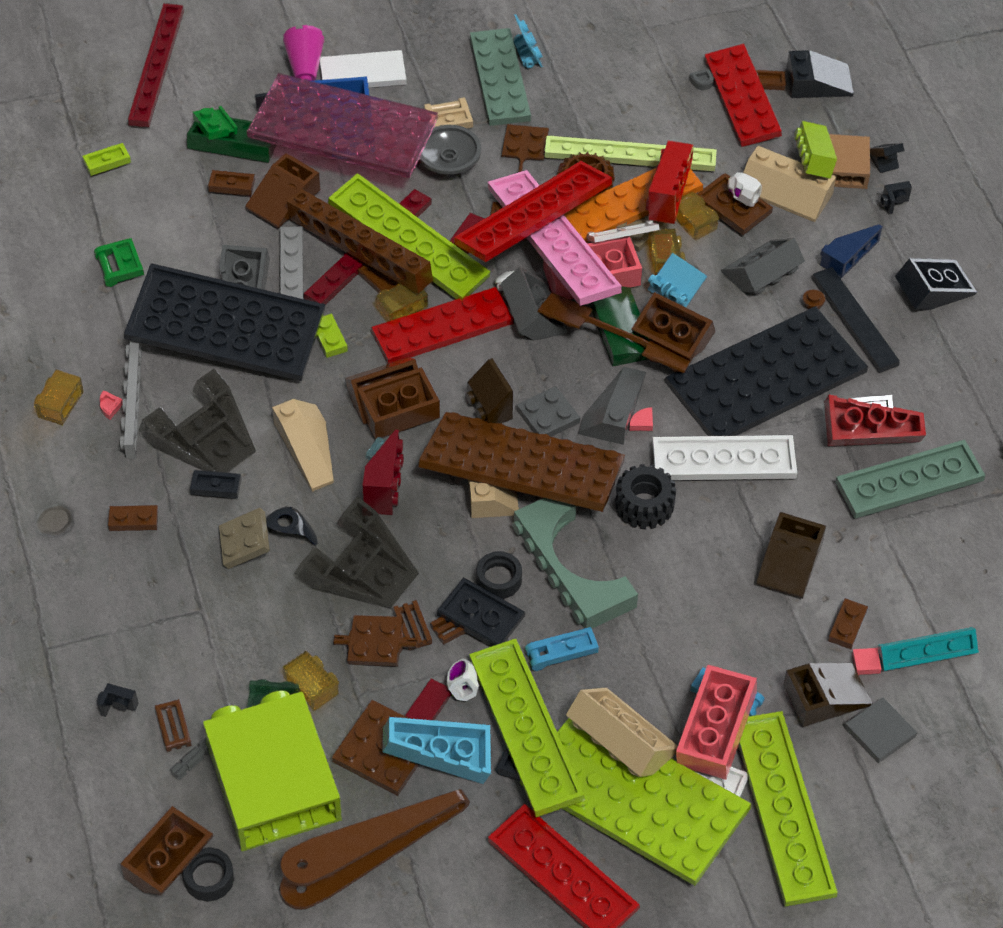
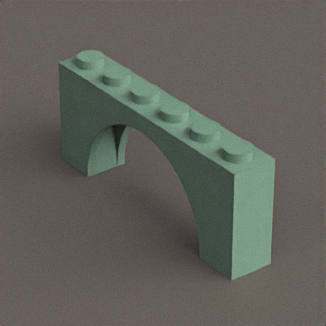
M543 498L514 511L512 526L515 533L522 536L528 552H532L535 555L537 565L541 570H545L551 586L558 589L564 605L571 608L577 624H581L584 629L589 627L593 629L637 608L638 593L626 576L611 581L588 580L567 570L556 557L553 542L561 529L575 520L576 505Z

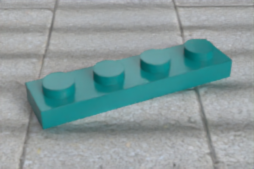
M973 627L878 645L881 668L884 671L979 653L976 629Z

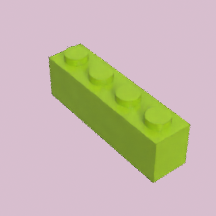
M802 121L800 128L797 127L795 130L794 140L797 142L796 147L799 149V156L802 159L801 164L804 166L805 173L831 179L837 157L827 127Z

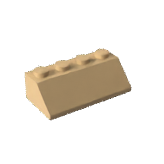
M757 146L748 159L743 172L761 183L762 192L760 198L766 203L813 222H816L832 197L836 177L833 175L830 179L806 174L804 166L800 162Z
M608 688L580 690L566 714L573 721L572 723L576 728L586 731L594 743L604 746L609 750L610 756L618 761H622L628 766L629 772L635 776L653 775L676 754L678 745Z

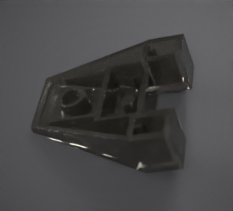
M212 369L196 381L192 391L203 403L204 406L176 426L163 409L159 407L142 419L139 431L153 448L202 471L228 473L253 455L256 450L229 385L215 369Z
M357 496L336 523L354 537L351 543L335 562L315 546L300 563L294 574L312 589L391 609L419 572L379 514Z

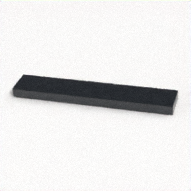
M830 267L813 273V281L825 295V298L877 371L881 373L899 366L900 360L834 268Z

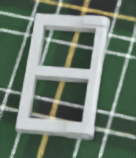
M649 220L642 224L597 233L589 232L587 233V239L589 242H600L659 230V224Z

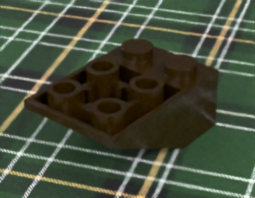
M780 512L756 584L803 599L823 544L826 525Z
M808 663L786 670L783 686L803 727L870 707L873 704L853 663Z

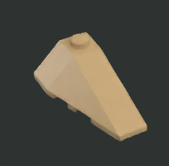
M468 479L471 518L514 516V511L519 509L517 492L515 490Z

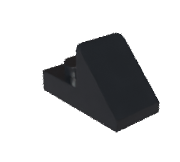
M889 143L870 148V158L880 173L899 168L897 153L904 152L903 143Z

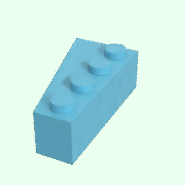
M389 717L383 727V752L484 784L491 774L490 725Z

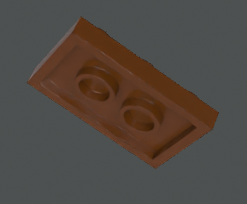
M724 173L697 193L695 201L737 232L744 235L772 214L773 207L760 197L753 207L747 206L735 199L733 193L728 188L730 176Z

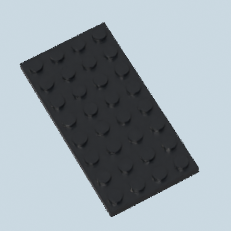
M151 263L125 329L124 339L302 381L325 312V304Z
M815 306L688 366L684 373L675 372L666 376L665 383L708 436H737L866 373L868 366Z

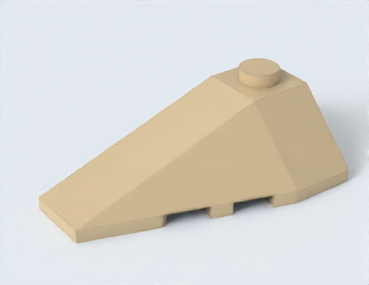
M296 399L272 407L274 425L310 489L315 491L334 483L326 421L315 404Z

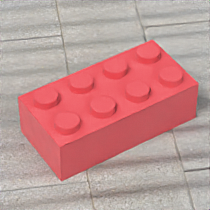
M630 236L588 243L589 247L621 286L630 288L641 285L642 266ZM544 261L543 270L551 292L569 300L574 299Z
M707 665L676 750L678 764H682L697 772L727 779L757 694V678Z

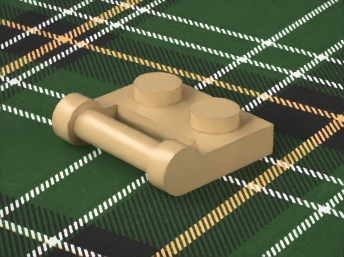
M465 97L458 98V101L423 105L424 114L427 117L430 129L440 125L473 127V119Z

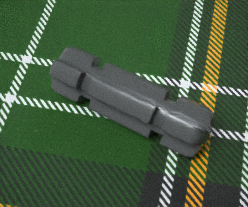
M206 738L198 743V747H193L180 759V763L177 762L171 767V774L176 779H182L187 774V770L191 771L204 759L205 754H210Z

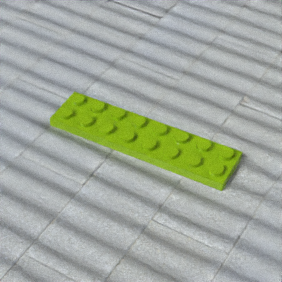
M358 173L328 198V204L430 261L433 282L456 299L460 298L462 300L465 296L470 295L490 277L491 271Z
M517 639L469 654L470 661L477 672L480 685L535 816L539 817L585 801L584 792Z
M783 712L749 716L738 746L745 770L748 773L749 784L784 905L786 907L836 898L838 892Z

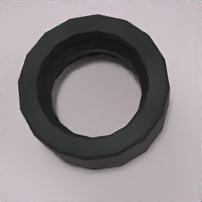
M494 551L486 554L479 560L476 567L477 585L502 599L511 597L520 589L522 584V565L515 556L504 551ZM493 567H505L513 572L514 577L504 584H495L485 578V572Z
M209 847L203 848L183 870L184 884L189 894L197 900L209 902L224 897L231 890L234 882L232 861L226 853L220 849ZM204 863H216L224 869V877L219 883L205 887L195 883L193 872Z

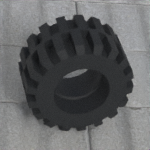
M640 464L638 468L636 466L630 467V471L625 470L622 476L619 477L616 486L615 508L618 509L617 514L619 517H623L625 523L631 522V526L635 528L638 525L641 526V529H646L647 526H650L652 529L656 528L657 524H665V519L669 520L674 511L676 497L675 481L671 480L669 473H664V469L661 467L656 469L655 465L650 464V467H646L645 464ZM638 494H650V495L654 496L655 498H653V499H641V498L637 497L636 495H638Z

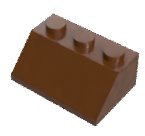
M656 292L653 293L631 329L635 333L689 360L706 348L715 333L712 320Z
M404 358L345 378L350 399L363 424H366L367 421L357 389L418 369L416 359Z
M422 367L357 389L367 424L375 440L391 435L394 430H399L400 432L440 418V400Z
M172 806L120 863L124 879L144 893L162 895L211 840L213 833Z

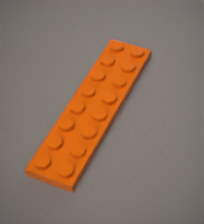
M656 168L589 198L563 215L586 243L589 242L587 239V233L589 232L597 233L617 229L618 225L626 222L628 225L648 216L649 211L645 209L646 201L649 197V189L655 176ZM691 169L682 200L703 190L702 182Z

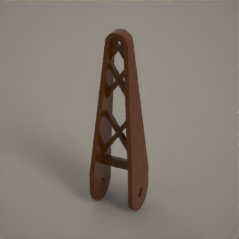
M458 789L311 838L290 848L285 852L281 860V872L284 876L280 884L282 900L288 906L302 910L311 908L331 898L463 812L469 806L470 800L463 790ZM300 862H305V863H306L305 865H303V866H301V867H298V866H297ZM298 886H304L306 888V891L300 893L296 890V888Z

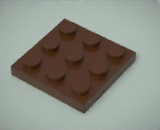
M371 700L332 756V762L399 796L419 764L383 752V727L389 717H407Z

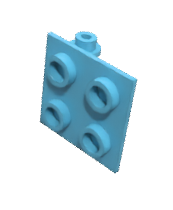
M515 14L514 16L522 34L514 37V44L523 65L527 68H532L534 64L539 63L543 67L540 58L543 56L538 46L534 47L537 42L532 32L527 33L529 31L527 24L524 20L520 21Z
M672 252L656 276L651 275L648 282L650 286L648 290L687 307L708 276Z

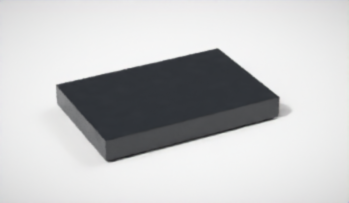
M463 577L438 608L436 615L446 619L445 621L455 624L456 627L464 629L466 633L492 647L507 641L525 617V611Z

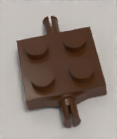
M354 615L349 635L335 634L334 645H348L347 661L349 665L398 667L399 655L403 647L418 648V637L409 638L403 636L404 620L402 617Z

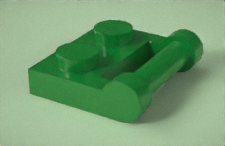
M132 238L95 248L94 254L101 264L106 286L113 287L120 281L144 275L143 267ZM113 254L119 271L112 272L107 258L108 255Z

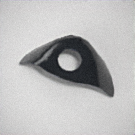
M285 506L273 511L266 517L267 527L284 533L304 535L314 545H317L318 540L313 528L297 509ZM284 514L290 515L293 518L292 524L286 527L278 524V518Z

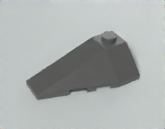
M222 245L220 270L223 280L265 290L270 261L267 248Z
M623 367L584 414L579 435L624 445L646 372Z

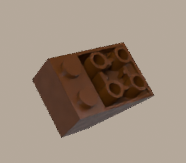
M285 153L270 167L245 205V208L279 228L290 218L286 202L301 189L312 195H316L320 191L319 172Z

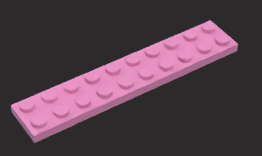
M527 170L488 182L489 191L502 207L507 206L540 186ZM564 215L526 237L580 306L622 293L621 284Z

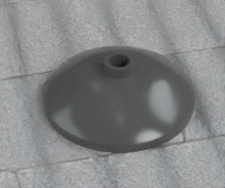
M440 125L429 129L420 137L417 144V155L420 162L431 171L440 174H458L469 170L478 162L481 156V143L478 137L465 127Z

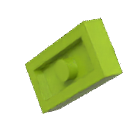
M123 143L82 156L90 176L131 163L130 155Z
M333 315L323 316L316 337L326 358L348 352L347 344Z

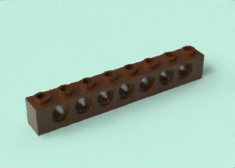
M299 190L286 201L291 221L419 294L433 281L430 261L305 190Z

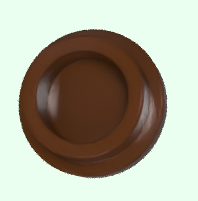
M808 290L803 295V303L807 309L815 306L820 309L825 303V295L819 290Z

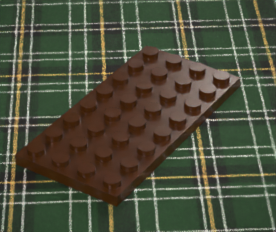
M445 412L419 459V467L603 512L623 466L625 454L614 450L596 448L593 445L575 443L568 439L562 440L550 437L547 434L529 432L522 428L516 429L501 423H487V421H483L480 418H470L455 412Z

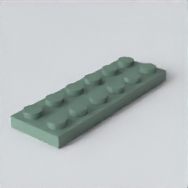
M511 29L470 32V41L489 126L531 121V113Z
M961 440L837 476L836 484L856 519L982 482L985 479V473L966 441Z

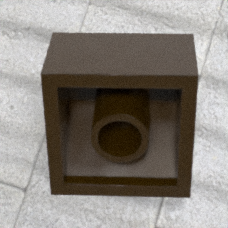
M493 358L488 359L467 382L465 396L469 405H473L476 409L477 418L487 421V423L502 424L513 419V390Z

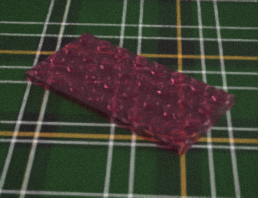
M278 73L247 130V137L410 178L438 120V113Z

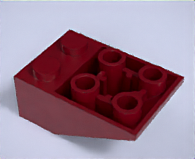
M394 430L365 466L362 485L364 513L393 515L394 506H398V487L401 486L400 469L403 468L404 454H402L403 440L399 439V430Z

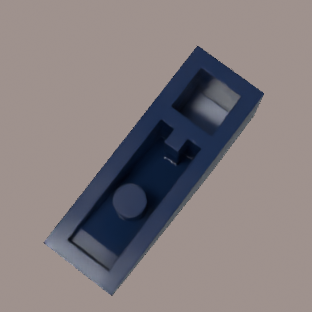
M878 224L835 238L829 245L826 244L820 252L822 256L820 266L825 269L833 267L839 277L842 278L880 241L883 226Z

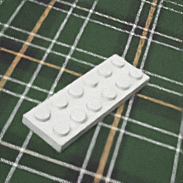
M793 435L653 437L652 445L655 468L661 467L664 469V473L671 475V480L796 479L797 477Z

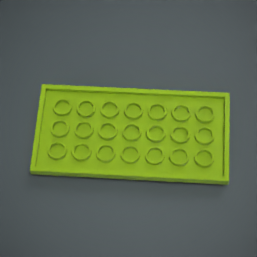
M568 718L557 733L584 792L585 801L562 809L696 886L750 811L751 803L684 765L678 764L673 759L666 762L653 775L635 776L629 772L627 765L622 761L612 758L609 750L604 746L594 743L586 731L576 728L572 723L573 721Z

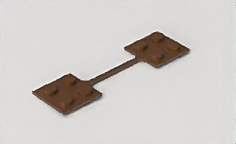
M507 124L502 156L518 158L520 160L519 172L523 171L524 161L527 159L544 160L549 128ZM493 201L491 215L503 208L499 202Z
M551 293L537 311L545 317L561 321L571 328L579 329L583 323H591L637 342L646 348L642 356L647 357L654 363L664 364L676 372L684 373L693 358L689 360L653 341L648 342L636 335L589 317L593 309L583 305L580 306L578 303L555 293Z

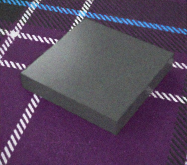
M884 697L846 722L844 727L878 763L917 736V731Z

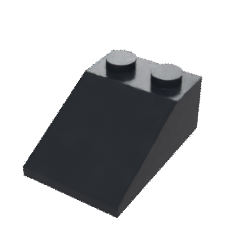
M810 50L789 51L786 70L791 98L853 97L854 92L848 64Z
M909 258L895 275L900 288L905 292L915 309L932 310L974 296L977 293L957 260Z

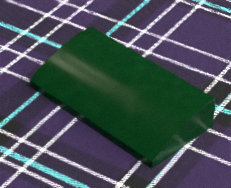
M231 118L237 126L238 134L236 135L232 132L229 133V136L208 140L195 121L187 133L188 149L269 163L279 139L281 126Z
M621 286L622 293L589 304L590 308L593 309L592 313L595 319L643 338L648 342L651 341L631 330L640 316V312L630 288ZM598 327L612 367L648 360L647 357L642 356L646 349L645 346Z

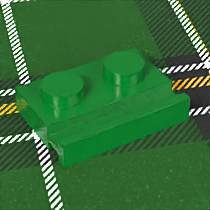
M218 106L216 110L213 108H203L193 111V120L208 140L226 137L232 132L234 135L238 134L236 124L222 106Z

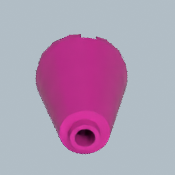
M302 25L303 29H296V26L291 27L283 34V43L296 82L316 80L324 36L322 31L314 26Z

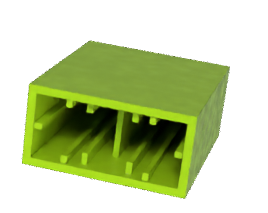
M275 691L266 695L259 705L242 710L234 705L225 706L215 711L211 719L203 721L206 743L241 852L342 820L340 796L303 691L292 695L287 691Z

